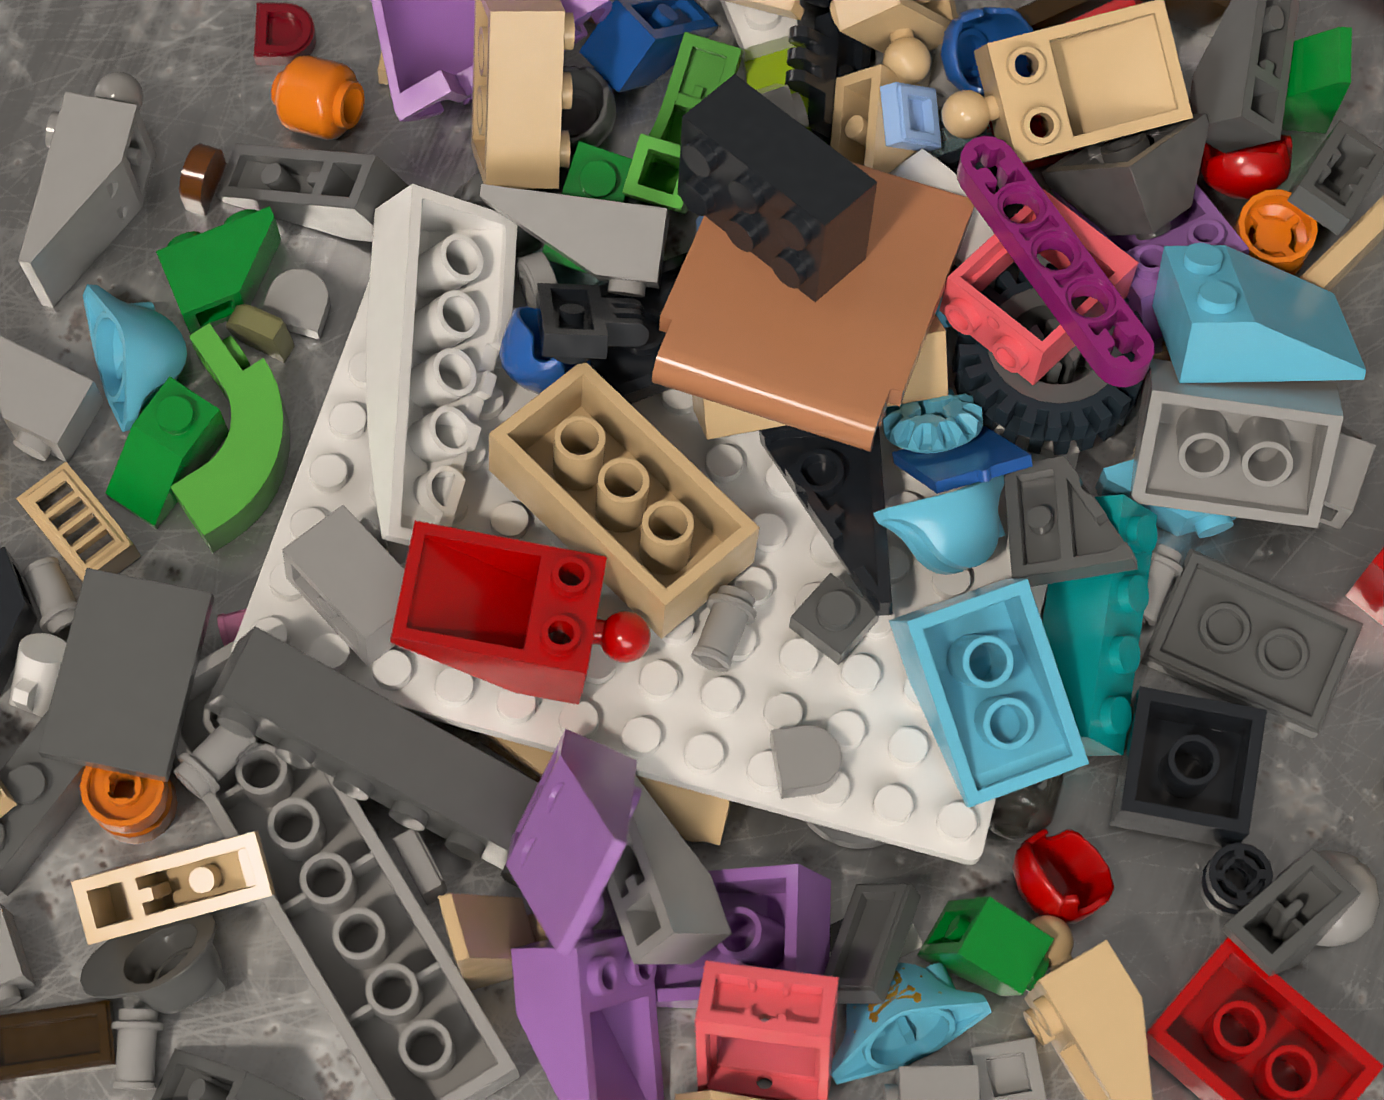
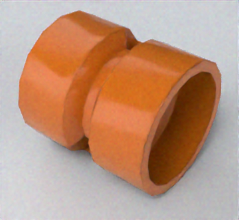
M1282 189L1265 190L1252 196L1243 206L1233 229L1248 246L1249 256L1297 277L1304 264V260L1308 257L1315 243L1318 233L1317 221L1287 201L1292 192Z
M86 766L83 771L80 783L83 804L104 831L119 842L130 844L150 842L165 833L173 822L178 801L176 789L170 779L169 782L89 766Z

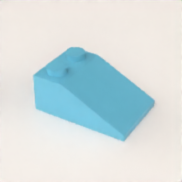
M1194 243L1189 246H1164L1152 307L1179 383L1364 380L1366 374L1365 365L1334 293L1226 245Z
M1006 578L889 620L908 680L966 807L976 806L1089 764L1028 579Z

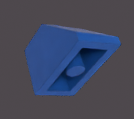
M614 0L608 16L598 23L579 52L611 88L617 92L651 85L673 67L685 32L708 38L719 25L694 0Z

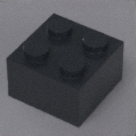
M1140 686L1131 700L1132 721L1126 733L1124 754L1120 758L1110 825L1221 847L1238 842L1242 843L1250 831L1267 710Z

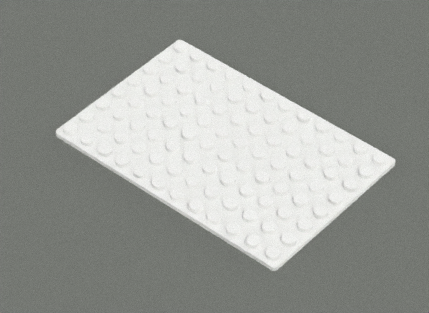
M516 274L514 276L513 310L514 308L528 306ZM368 282L231 653L238 640L256 626L420 717L549 752H554L566 728L636 759V775L966 865H973L980 860L995 799L970 808L966 807L908 680L889 620L1003 579L1012 578L1005 484L999 498L998 514L1006 535L998 538V544L991 557L974 568L951 575L937 574L924 567L915 558L904 541L894 532L887 529L893 615L879 616L878 622L846 658L837 665L789 628L790 617L830 573L863 598L864 596L760 443L759 430L707 440L694 413L692 395L671 388L631 405L760 527L754 562L727 584L750 593L755 598L753 608L757 612L755 621L745 626L728 672H717L699 665L691 657L710 613L707 602L662 639L650 628L651 642L649 648L636 661L629 663L616 662L604 653L600 645L592 644L587 676L579 705L514 693L397 645L367 666L286 579L282 549L342 505L358 521L367 518L381 532L373 487L367 423L366 331L369 296ZM498 355L493 374L497 375L492 396L484 400L477 426L481 427L475 450L468 453L462 475L466 480L451 527L569 549L489 471V433L539 395L524 389L513 381L502 368L500 355ZM948 387V389H952L954 394L957 395L956 389ZM882 421L879 431L885 508L954 492L962 488L959 487L937 494L893 463L892 452L903 448L888 441L884 435ZM998 425L994 432L1003 437L1005 428ZM1019 435L1015 445L1027 452L1030 438ZM1073 440L1070 443L1067 454L1053 455L1052 441H1044L1040 454L1028 453L1031 454L1032 461L1065 456L1075 469L1080 451L1076 441ZM385 540L387 543L386 550L400 565L406 562L409 546ZM603 582L597 619L606 620L610 615L620 611L633 612ZM1047 584L1030 587L1039 615ZM567 634L565 636L564 644H567L571 641L570 637ZM799 726H816L829 732L837 740L842 753V762L836 781L827 790L818 794L781 799L769 740L771 730Z

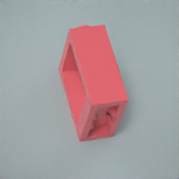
M1043 189L1116 290L1125 299L1128 296L1139 262ZM1025 205L1010 220L1025 224L1032 222L1037 217L1034 211ZM994 234L947 277L939 311L946 316L954 329L964 335L972 336L992 352L997 362L1004 369L1012 373H1018L1029 383L1035 385L1076 345L1061 325L1041 341L980 293L1014 262ZM1048 249L1039 253L1059 270L1066 269L1071 265L1068 257L1060 251ZM1092 297L1087 298L1075 310L1080 315L1090 318L1098 317L1105 313L1103 305Z
M705 960L695 1018L698 1091L713 1090L762 1100H829L832 1078L831 1068L836 1049L839 978ZM761 1019H768L769 1021H764V1022H763V1021H760V1020H761ZM766 1078L772 1082V1085L767 1089H763L757 1085V1082L760 1079Z

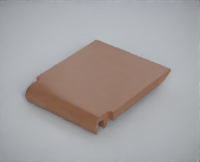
M853 163L877 181L866 259L816 302L799 289L790 288L782 283L771 267L753 253L744 252L736 247L725 231L704 216L660 315L659 331L665 332L666 335L655 361L652 382L871 452L877 426L881 427L887 404L901 405L942 298L947 277L952 272L975 206L967 197Z

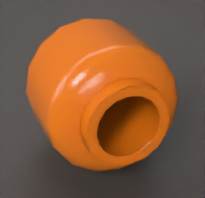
M310 55L298 56L292 60L284 71L277 74L271 88V99L276 106L277 115L283 126L292 132L325 140L339 138L348 129H352L358 123L364 109V90L362 85L358 83L354 71L344 63Z

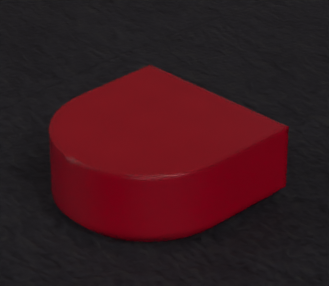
M257 3L254 42L256 65L287 66L298 56L311 55L316 45L317 36L313 20L304 8L292 3Z

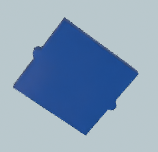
M986 426L982 427L981 432L973 440L951 450L929 454L917 453L907 449L892 452L893 463L937 494L977 482H989L991 478L1033 467L1031 454Z

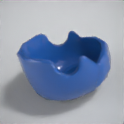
M983 7L961 12L958 18L951 20L944 32L940 56L946 79L960 91L972 90L985 97L974 50L987 43L1034 32V29L1019 12L1011 8ZM1019 55L1016 58L1015 70L1020 76L1030 77L1031 73L1027 71L1026 67L1028 64L1026 55Z
M529 306L514 308L502 337L499 352L501 365L509 377L521 387L540 394L577 364L562 363L554 359V357H543L536 308Z

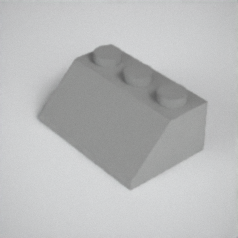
M1152 358L1146 374L1139 410L1130 498L1144 505L1318 528L1344 417L1337 383L1322 381L1179 383L1172 361Z

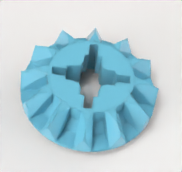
M948 389L947 396L905 403L900 406H889L886 410V417L883 418L884 435L889 442L903 449L926 454L948 451L973 440L983 427L982 407L974 404L972 396L967 394L955 395L952 389Z

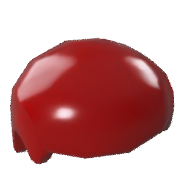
M1281 134L1280 140L1222 153L1205 143L1200 165L1202 176L1209 186L1232 199L1250 200L1252 196L1265 190H1277L1288 180L1290 175L1293 140L1291 136Z
M1044 828L1026 839L1016 850L1012 868L1018 893L1039 916H1055L1063 920L1067 925L1078 923L1109 902L1115 889L1110 868L1097 848L1080 833L1067 829L1054 836L1046 837L1049 831Z

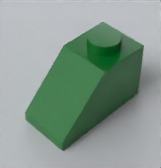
M1337 27L1294 40L1282 130L1327 133L1351 84L1352 27Z
M169 376L133 423L105 492L107 497L157 530L178 502L170 486L205 465L228 436L229 430L220 409Z
M990 896L950 900L945 905L917 956L931 964L941 963L948 972L1000 996H1020L1024 994L1025 990L1031 991L1034 989L1036 982L1045 975L1050 959L1045 957L1054 938Z

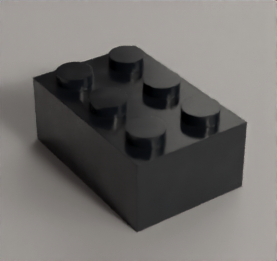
M736 74L682 116L677 195L681 197L690 211L698 216H706L725 231L736 247L744 252L753 253L771 267L782 283L790 288L799 289L816 302L866 259L877 188L876 180Z

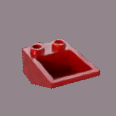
M414 521L390 643L514 693L579 705L587 676L592 644L600 645L604 653L612 660L620 663H629L638 660L646 653L651 642V632L647 622L640 615L630 611L616 612L606 620L597 619L607 561L606 556ZM567 634L570 637L571 641L567 644H564L565 636Z

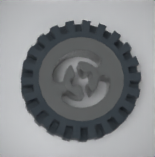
M1051 263L1046 265V268L1051 270H1059ZM1008 270L996 278L994 289L988 285L980 292L1041 341L1060 325L1021 270L1019 271L1017 281L1014 280ZM1081 296L1071 301L1074 310L1089 297ZM1126 297L1124 300L1129 304L1130 300ZM1134 311L1133 313L1136 315L1139 321L1143 323V320L1139 315L1138 311ZM1113 326V327L1108 331L1111 336H1112V334H1113V331H1114L1115 326ZM958 332L952 361V373H957L954 383L957 395H970L973 397L974 404L982 407L983 426L992 431L998 425L1005 428L1003 437L1013 444L1016 443L1019 435L1030 438L1027 452L1035 454L1041 453L1044 441H1052L1053 455H1065L1068 453L1070 443L1073 440L1076 441L1081 452L1093 447L1097 434L1103 442L1114 435L1117 424L1123 426L1130 417L1144 381L1143 379L1138 384L1129 387H1115L1104 382L1094 372L1075 346L1035 385H1032L1018 373H1012L1004 369L997 362L993 353L972 336L964 335ZM1114 345L1111 354L1114 358L1124 355L1130 362H1133L1135 354L1132 351L1122 354ZM1082 366L1090 370V373L1085 377L1072 382L1077 367Z

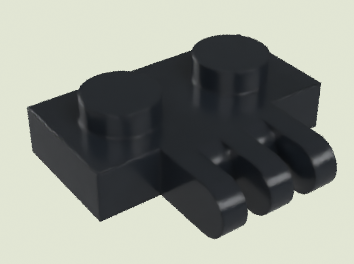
M831 12L815 17L814 29L805 25L790 27L788 41L796 47L788 49L787 64L794 69L786 72L785 85H788L790 90L808 98V127L831 139L836 78L870 68L871 47L840 32L833 21Z
M537 283L536 311L543 357H554L557 361L567 364H582L588 362L590 358L606 359L607 346L640 347L648 341L649 331L644 307L639 300L601 297L599 285Z

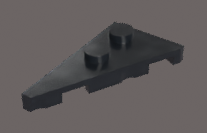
M788 425L759 430L760 443L876 616L893 615L887 528L880 525L873 514L885 509L879 426L876 429L871 452Z

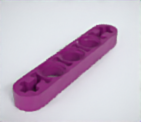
M990 136L973 138L966 143L961 151L957 168V180L961 189L1094 372L1104 382L1115 387H1129L1138 384L1145 378L1154 356V342L1148 331L1014 150L1005 141ZM977 162H980L985 168L977 170L975 165ZM993 166L997 167L995 177L988 168H991ZM997 185L1000 189L995 193ZM1014 203L1023 204L1030 207L1037 218L1025 224L1016 223L1005 215L1003 208ZM1048 249L1057 250L1068 257L1071 265L1066 269L1051 270L1039 262L1037 254ZM1081 296L1092 297L1103 305L1105 313L1094 318L1082 316L1074 310L1071 301ZM1113 326H1115L1114 331H1113V334H1112V336H1111L1108 331H1109ZM1114 345L1122 354L1132 351L1135 354L1133 362H1130L1124 355L1114 358L1111 355Z

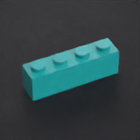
M1124 494L1095 496V499L1121 538L1132 549L1137 559L1138 569L1048 584L1042 621L1087 756H1118L1124 754L1126 733L1132 721L1130 705L1135 671L1139 666L1141 656L1139 642L1143 614L1149 601L1148 579L1152 551L1157 544L1158 538L1156 527L1158 515Z

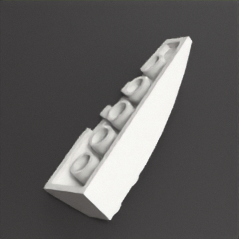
M411 184L375 209L366 331L368 438L373 487L382 539L410 546L415 520L448 527L452 526L466 480L462 472L468 453L476 448L481 427L477 426L484 400L492 396L497 375L493 374L500 352L506 325L513 312L517 225L497 211L415 184Z

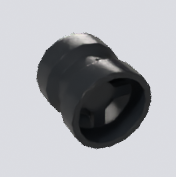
M1238 842L1226 845L1214 854L1200 873L1198 888L1201 899L1215 913L1234 917L1272 884V867L1265 854L1251 844ZM1238 868L1243 870L1247 876H1245L1242 871L1238 870Z

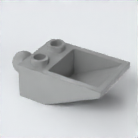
M113 72L104 76L95 88L94 97L65 91L60 111H53L48 119L45 142L49 151L18 259L43 306L54 307L142 209L156 153L139 111L143 103L141 85L133 76L127 73Z

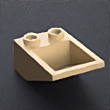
M832 0L830 4L831 16L840 32L883 53V65L892 69L901 82L912 85L920 82L927 75L931 66L929 51L942 44L946 28L952 19L958 18L955 0Z
M1154 0L987 43L974 50L985 97L972 90L957 91L946 100L942 108L943 124L947 131L957 138L971 139L977 137L987 128L991 121L995 137L1005 141L1014 150L1022 163L1193 118L1164 0ZM1019 55H1026L1028 61L1026 67L1027 71L1031 73L1030 77L1020 76L1016 72L1015 60ZM1034 115H1041L1043 123H1041L1042 130H1045L1046 136L1043 138L1035 136L1030 130V121Z
M1044 915L1030 921L1031 924L1054 938L1045 957L1050 959L1048 968L1051 973L1040 978L1034 985V989L1024 998L1030 1008L1024 1011L1023 1014L1036 1039L1043 1046L1051 1042L1085 1100H1152L1142 996L1108 941L1105 940L1073 959L1071 956L1074 946L1073 934L1063 920L1055 916Z

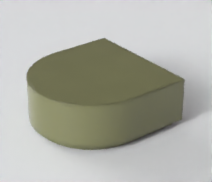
M247 304L237 305L226 323L227 330L238 340L283 363L286 362L295 346L283 319Z

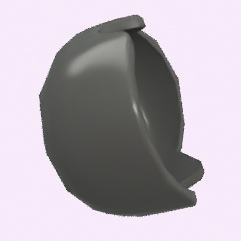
M563 66V72L571 73L573 96L571 109H562L561 130H568L570 155H574L579 141L599 147L610 135L617 117L616 100L609 84L593 68Z

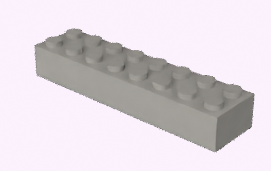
M234 641L200 660L198 663L176 750L177 757L183 752L190 755L220 725L217 721L219 715L204 708L231 655ZM254 735L258 745L254 749H250L217 782L220 787L217 793L213 794L208 791L202 799L225 838L258 830L275 890L274 895L261 898L378 1099L484 1100L518 1079L520 1075L517 1067L356 799L336 789L332 784L333 777L313 766L310 769H301L285 762L276 755V746Z

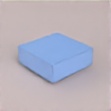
M900 82L881 86L880 93L886 147L920 151L923 148L927 152L941 148L935 88Z

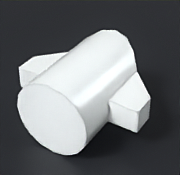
M46 633L30 634L21 639L8 704L39 717H43L50 708L66 647L64 640Z

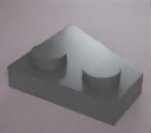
M1065 456L1032 461L1033 467L1004 475L1012 578L1028 579L1030 587L1138 569L1137 559L1132 549L1121 538L1100 504L1089 493L1080 476Z

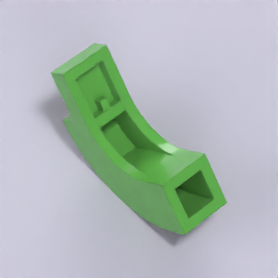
M688 32L684 33L655 124L649 135L640 133L622 191L625 196L683 214L688 212L689 209L681 197L677 195L682 116L731 76L737 75L743 56L741 48Z
M209 323L189 335L197 357L231 406L230 429L223 446L209 462L170 487L179 505L213 554L247 531L271 504L283 481L288 465L290 429L282 396L265 359L262 358L253 365H250L235 339L230 335L221 340Z

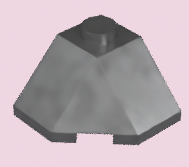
M1206 113L1192 114L1193 118L1120 137L1107 144L1102 142L1073 150L1042 172L1044 181L1108 236L1135 235L1137 240H1148L1158 237L1170 230V221L1192 205L1209 128Z

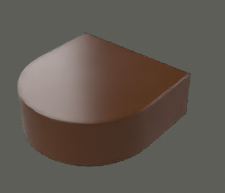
M198 143L190 150L179 182V194L187 211L206 216L226 166L221 149Z

